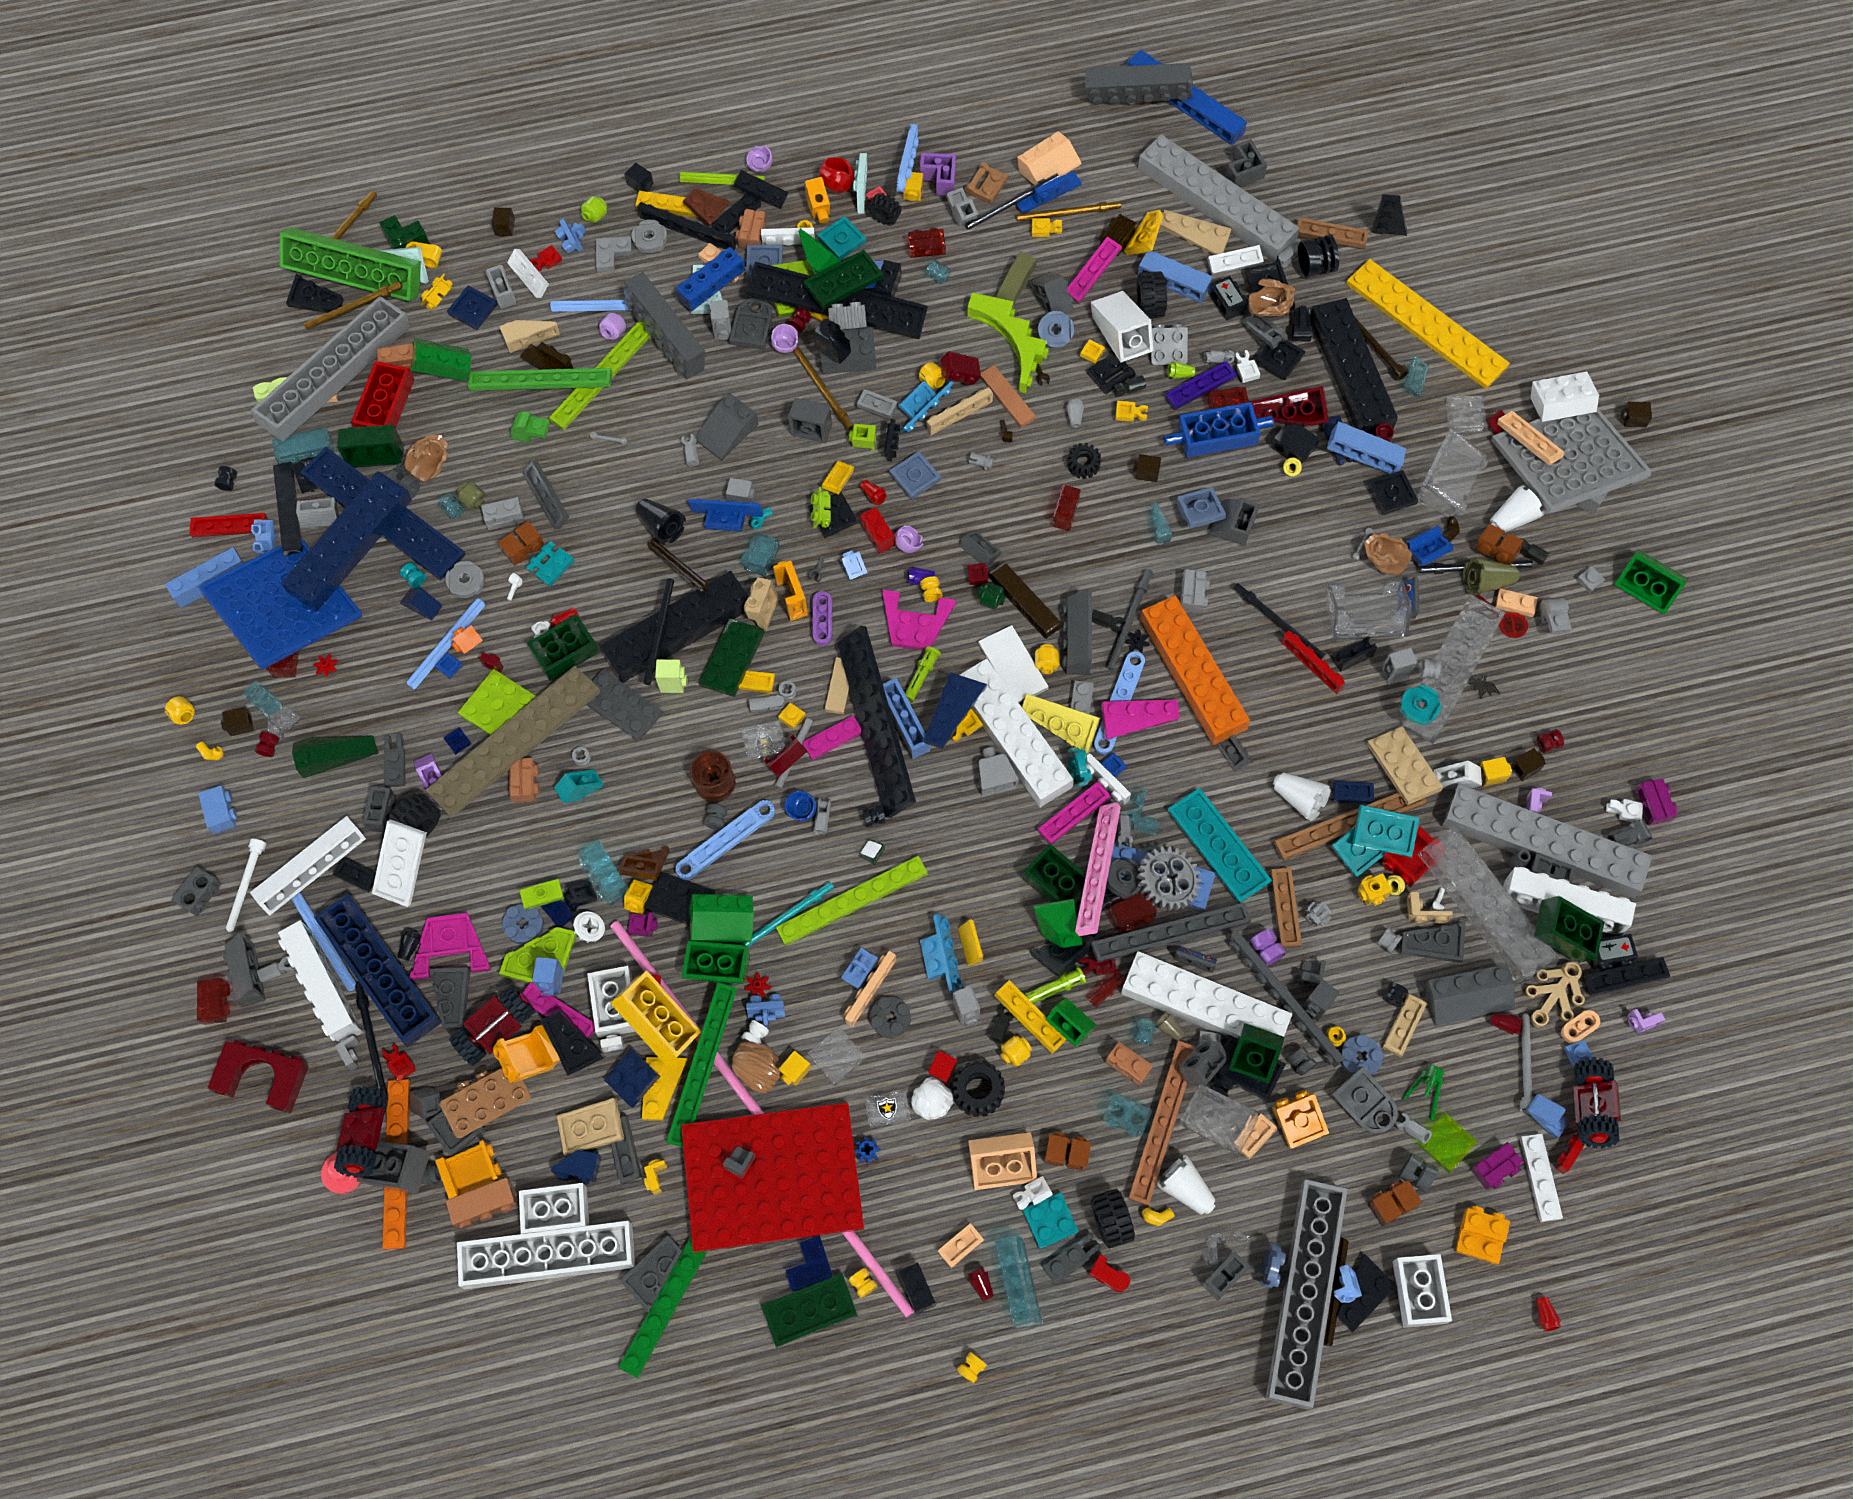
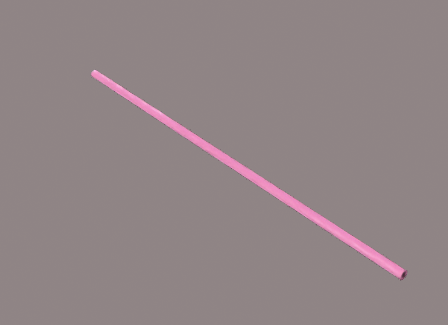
M614 922L610 926L642 970L644 972L647 970L651 975H659L620 922ZM661 978V987L668 993V995L676 1002V1004L699 1028V1026L696 1024L693 1018L689 1015V1013L686 1011V1009L683 1007V1005L680 1003V1001L677 999L674 993L670 990V988ZM701 1033L695 1038L697 1042H699ZM717 1052L714 1065L751 1114H765ZM854 1231L842 1233L904 1316L907 1318L914 1313L913 1308Z

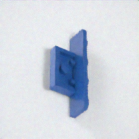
M1071 171L1035 188L1033 195L1018 202L1016 206L1021 213H1026L1081 186L1082 182L1075 172Z
M689 499L688 502L692 512L707 513L704 525L706 529L742 532L745 516L763 517L764 514L761 504L755 502L743 503Z

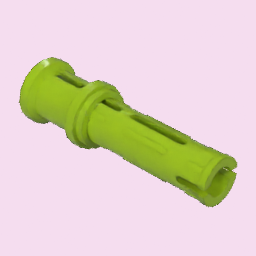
M927 646L922 660L918 661V669L905 692L909 702L913 703L928 673L934 670L933 666L937 658L941 656V653L933 647Z
M1078 966L1076 970L1063 974L1058 979L1024 995L1035 1004L1063 990L1070 991L1071 987L1080 983L1085 984L1086 979L1081 968Z

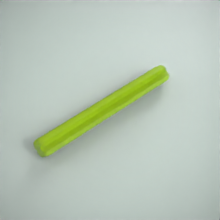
M680 172L679 179L680 182L734 185L738 174ZM753 175L765 181L764 176Z

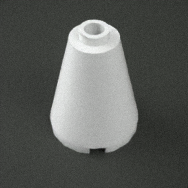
M1524 485L1519 486L1490 519L1492 525L1504 530L1505 533L1541 518L1545 513L1544 510L1542 512L1540 510L1542 504L1537 496L1530 489L1524 490Z
M1287 773L1278 774L1273 782V785H1275L1274 789L1310 821L1315 820L1319 816V808L1321 806L1325 807L1331 793L1330 786Z
M1184 1155L1183 1161L1179 1158L1164 1172L1163 1176L1165 1179L1163 1182L1158 1180L1157 1186L1200 1215L1204 1213L1207 1215L1215 1208V1198L1190 1158Z

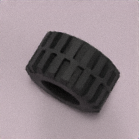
M1162 271L1139 273L1136 285L1137 306L1149 318L1164 317L1167 310V287Z
M418 793L409 796L398 804L387 821L391 819L427 832V837L438 824L441 811L424 794Z
M979 1060L974 1061V1064L968 1062L964 1068L961 1067L958 1074L956 1073L954 1077V1101L959 1105V1109L966 1111V1114L969 1116L970 1114H974V1117H979V1115H983V1117L988 1116V1113L991 1112L992 1114L996 1111L997 1107H1000L1004 1099V1078L1001 1077V1072L996 1070L993 1064L991 1066L987 1065L988 1062L986 1061L979 1063ZM974 1079H983L990 1084L991 1093L983 1099L972 1098L966 1091L967 1084Z
M1116 1188L1092 1196L1091 1206L1104 1244L1110 1249L1134 1241L1133 1223L1121 1192Z

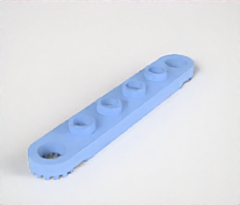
M918 124L910 125L897 178V192H904L907 179L911 178V169H913L916 149H918L919 138H917Z
M1134 651L1127 655L1110 701H1131L1145 664V658L1140 652ZM1136 657L1139 659L1140 664L1132 665L1130 659ZM1103 720L1094 742L1095 751L1100 755L1109 754L1117 739L1115 737L1106 741L1109 744V747L1106 749L1099 747L1098 743L1101 740L1105 741Z
M768 800L760 801L689 853L687 857L677 863L675 867L677 876L682 880L692 879L771 820L775 815L773 803ZM764 806L771 809L767 815H762L759 812ZM688 865L691 867L690 873L682 874L680 872L681 868Z

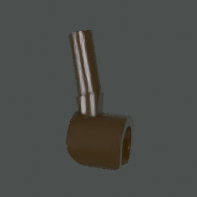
M1037 364L1038 384L1040 386L1043 385L1042 379L1047 380L1049 384V375L1043 373L1040 365Z
M1002 419L1000 420L1003 432L1002 441L1012 442L1013 431H1007L1005 420Z

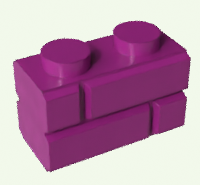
M1663 778L1643 782L1636 788L1650 826L1670 822L1677 816V805L1675 802H1672L1670 787L1668 784H1665Z
M1507 1142L1473 1166L1471 1171L1486 1190L1491 1186L1495 1190L1505 1183L1503 1180L1505 1176L1509 1175L1512 1178L1521 1171L1519 1166L1523 1164V1160L1510 1143Z

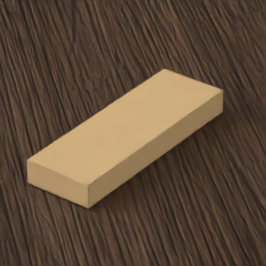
M836 657L825 712L844 715L850 688L842 659Z
M1411 994L1407 995L1382 1047L1383 1049L1399 1057L1403 1056L1427 1002Z

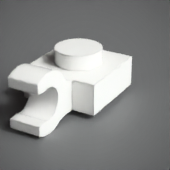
M1623 799L1621 802L1610 800V803L1606 805V811L1620 814L1619 820L1635 822L1642 819L1643 803Z

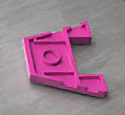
M883 590L891 645L925 651L927 646L932 647L940 634L941 628L949 618L950 612L954 609L956 600L939 597L936 615L897 610L900 592Z
M468 913L427 918L420 940L421 945L414 960L415 965L410 974L412 981L430 978V958L470 953L471 971L473 973L491 971L490 964Z

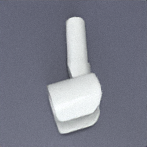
M512 573L508 580L513 584L507 597L510 601L517 587L522 585V579L515 573Z
M1440 888L1435 902L1430 907V911H1442L1444 909V906L1440 904L1445 892L1444 888Z

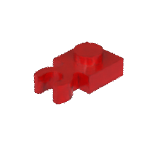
M551 245L537 253L538 258L529 260L533 266L537 265L535 268L540 272L544 266L549 269L561 262L562 257Z
M393 1044L392 1054H388L385 1050H382L383 1058L388 1061L386 1063L387 1068L398 1082L414 1073L416 1069L405 1052L399 1055L398 1047Z

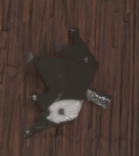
M1483 676V680L1477 678L1468 683L1474 686V691L1478 689L1480 699H1482L1486 692L1489 693V696L1492 695V692L1501 694L1494 683L1486 681V676Z

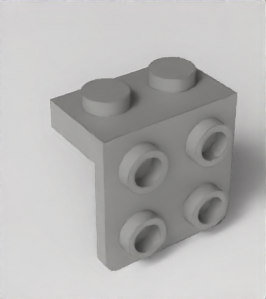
M1171 324L1172 328H1164V325H1154V328H1152L1154 351L1151 352V363L1153 365H1169L1170 362L1173 363L1174 361L1183 364L1187 363V327H1182V324Z

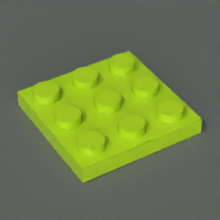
M493 669L458 711V714L491 736L537 696Z

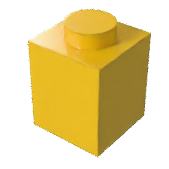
M911 172V178L907 179L905 191L903 192L904 200L921 201L924 185L923 173Z
M1505 757L1482 761L1479 766L1481 767L1483 786L1507 782L1512 773L1511 765L1507 763Z
M794 1051L778 1069L781 1075L779 1078L788 1086L792 1084L796 1087L810 1071L811 1065Z

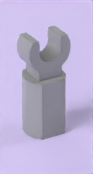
M690 434V441L687 442L683 436L681 442L685 446L684 452L687 466L694 467L699 465L697 447L695 446L697 439L693 434Z
M1120 815L1118 819L1117 846L1121 848L1122 842H1127L1129 848H1132L1131 818L1127 815Z
M286 956L279 963L275 962L258 969L257 974L263 983L282 975L283 972L291 973L296 969L295 967L292 968V966L286 967L288 963V956Z
M1402 1113L1401 1116L1405 1122L1399 1123L1396 1121L1397 1129L1406 1131L1407 1134L1426 1144L1431 1138L1432 1132L1416 1121H1411L1406 1113Z

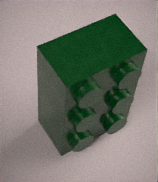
M386 424L383 426L339 429L337 448L344 461L352 467L386 466L402 463L404 445L394 425Z
M577 614L527 642L531 653L549 681L569 671L573 666H577L600 653L594 639Z
M1049 843L1023 871L1022 879L1050 903L1074 899L1077 908L1081 903L1086 873Z
M1556 896L1541 901L1534 937L1579 963L1598 958L1605 922L1561 896Z

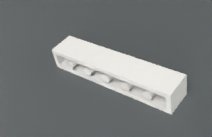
M346 816L251 891L250 894L270 916L366 838Z

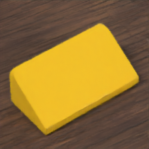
M971 919L958 928L968 966L979 964L983 961V954L974 921Z

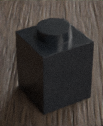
M638 163L633 164L624 173L627 185L637 192H646L654 184L652 173Z

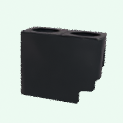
M825 318L814 331L817 350L841 364L851 353L850 340L845 337V333L841 330L840 325Z
M1296 423L1294 426L1287 424L1274 437L1271 448L1286 459L1297 458L1302 464L1317 448L1319 438L1299 423Z

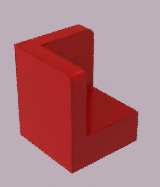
M938 1051L928 1073L943 1080V1084L947 1086L956 1068L957 1059Z

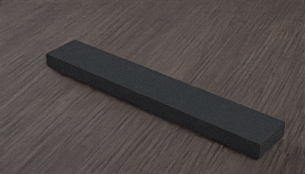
M292 462L273 465L281 544L284 556L303 552L300 524L296 514L297 496Z

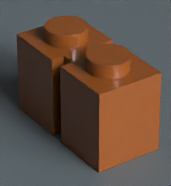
M529 521L514 530L518 535V540L510 533L498 542L501 551L514 566L525 561L528 557L527 554L539 551L544 545L541 535Z
M1489 524L1479 537L1475 550L1489 557L1495 556L1494 559L1500 563L1511 565L1520 553L1524 540L1508 533L1504 540L1501 541L1500 539L1505 531Z
M1055 1132L1054 1135L1050 1134L1044 1163L1063 1167L1068 1145L1071 1148L1067 1168L1086 1171L1091 1142H1087V1139L1083 1137L1068 1139L1066 1134Z
M1399 1180L1390 1185V1191L1384 1193L1381 1190L1372 1196L1373 1200L1369 1203V1206L1381 1226L1388 1224L1400 1215L1422 1204L1409 1180L1404 1183Z

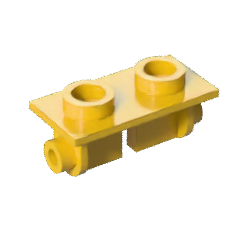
M445 274L440 278L437 276L431 284L433 287L430 290L426 289L421 295V306L426 303V307L429 310L435 309L442 301L438 294L445 297L452 289L453 283L450 280H444Z

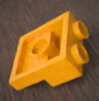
M1302 1090L1295 1093V1098L1293 1099L1282 1098L1277 1100L1276 1106L1272 1107L1277 1123L1282 1128L1290 1149L1329 1134L1314 1093Z
M1471 1206V1209L1467 1208L1463 1213L1455 1252L1498 1265L1503 1244L1507 1239L1510 1221L1505 1220V1215L1500 1213L1486 1214L1481 1207Z

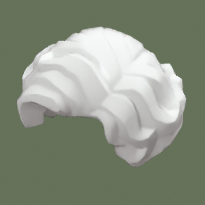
M934 1077L926 1078L920 1087L913 1091L911 1098L912 1109L917 1115L926 1120L943 1117L953 1105V1093L950 1088H947Z

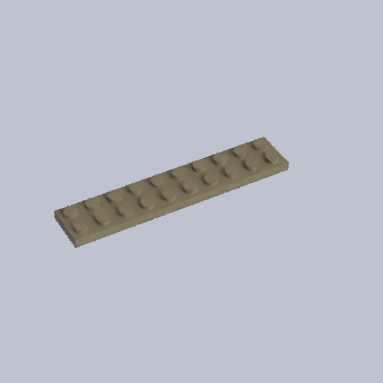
M573 666L425 790L426 793L452 818L506 773L512 765L525 757L601 693L600 689L576 666Z

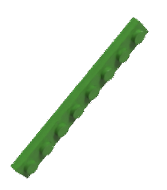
M611 368L474 371L470 372L468 388L470 391L611 387L612 370Z

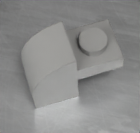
M963 187L946 193V198L953 211L952 216L958 225L978 217V212L972 198L967 199Z
M1564 598L1542 600L1538 609L1542 624L1548 623L1550 634L1569 633L1571 625L1567 613L1569 610L1567 601Z

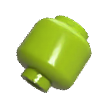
M590 197L582 204L581 215L584 220L597 223L607 214V205L600 197Z

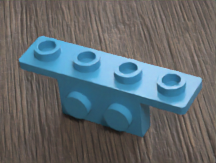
M925 381L914 389L898 405L910 419L900 429V433L904 431L910 432L916 426L914 422L917 419L922 420L928 414L926 410L929 407L933 409L940 402L938 399L942 395L945 397L952 390L950 387L954 382H948L937 393Z
M935 914L933 918L937 934L920 940L928 979L931 980L946 975L949 992L954 993L962 989V979L958 973V961L953 950L954 942L950 936V923L946 916Z

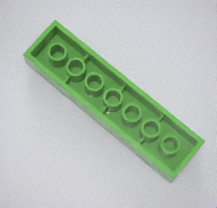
M291 227L280 232L279 267L373 292L378 291L384 285L389 286L400 281L403 288L392 292L390 296L411 301L419 296L421 261Z

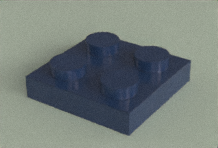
M468 285L447 312L451 317L478 330L498 303L497 300Z
M631 1048L604 1081L633 1108L661 1076Z

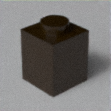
M494 207L492 218L494 234L502 237L512 236L515 222L512 208Z
M1628 401L1625 408L1621 411L1624 427L1646 428L1652 419L1651 402Z
M1139 454V459L1134 461L1133 472H1136L1135 479L1157 482L1161 457Z
M246 707L222 712L221 726L230 736L254 731L252 715Z
M1533 748L1517 757L1511 764V768L1520 780L1524 781L1541 771L1546 762L1543 755Z

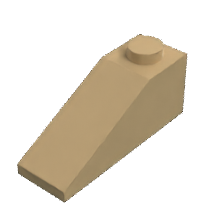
M515 320L499 326L510 353L528 347L530 344H536L560 335L557 323L551 321Z

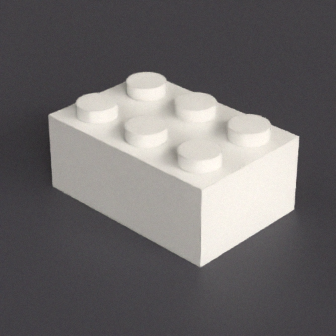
M1581 372L1533 381L1531 400L1541 421L1544 422L1597 412L1599 394L1588 372Z
M624 966L587 973L595 1033L597 1036L605 1038L608 1035L636 1032L610 1003L633 981L632 972L629 967Z
M583 1183L519 1191L521 1234L589 1226L587 1187Z
M1441 1254L1402 1257L1392 1261L1403 1328L1441 1325L1451 1322L1452 1317Z

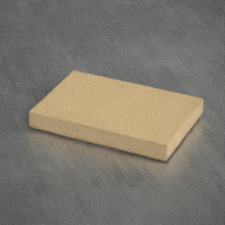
M616 1098L557 1115L565 1157H568L577 1150L588 1151L624 1140Z

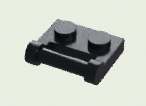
M1115 353L1087 370L1088 376L1104 394L1111 392V389L1115 387L1114 385L1136 376L1134 369L1129 367L1125 361L1120 362ZM1121 371L1124 372V373H1122L1121 375H1119L1118 377H1116V378H1114L1113 380H1111L1110 382H1108V383L1105 382V381H1107L1108 379H1110V378H1112L1113 376H1115L1116 374H1118L1119 372H1121Z

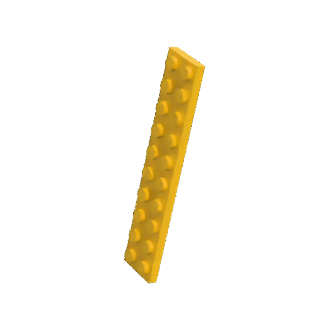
M1371 259L1347 280V286L1484 389H1487L1509 367L1510 363Z

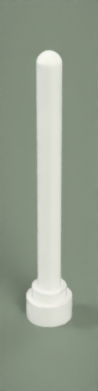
M258 839L250 840L248 847L251 853L226 926L228 932H232L235 928L258 855H261L265 850L267 843Z

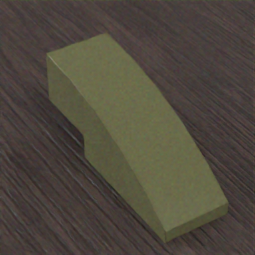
M1020 252L1005 277L996 298L1014 301L1015 303L1026 287L1028 278L1036 268V259Z

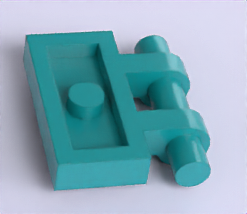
M549 541L547 545H543L540 548L541 551L535 557H532L529 560L530 563L525 567L529 572H532L535 568L538 569L535 573L536 578L549 587L575 561L574 557L561 548L554 553L552 549L556 545L552 541ZM546 556L549 557L544 565L540 563Z

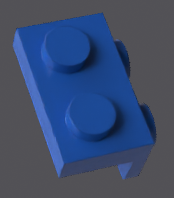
M1438 525L1407 542L1408 549L1412 552L1411 558L1421 566L1453 551V544L1442 536L1441 527Z

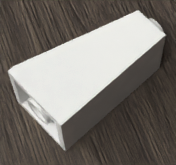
M1124 291L1091 302L1092 318L1120 362L1154 351L1151 320Z

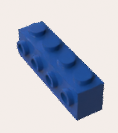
M731 247L720 252L716 258L707 262L703 268L694 272L690 278L678 285L676 288L678 299L691 311L695 310L745 271L744 259Z

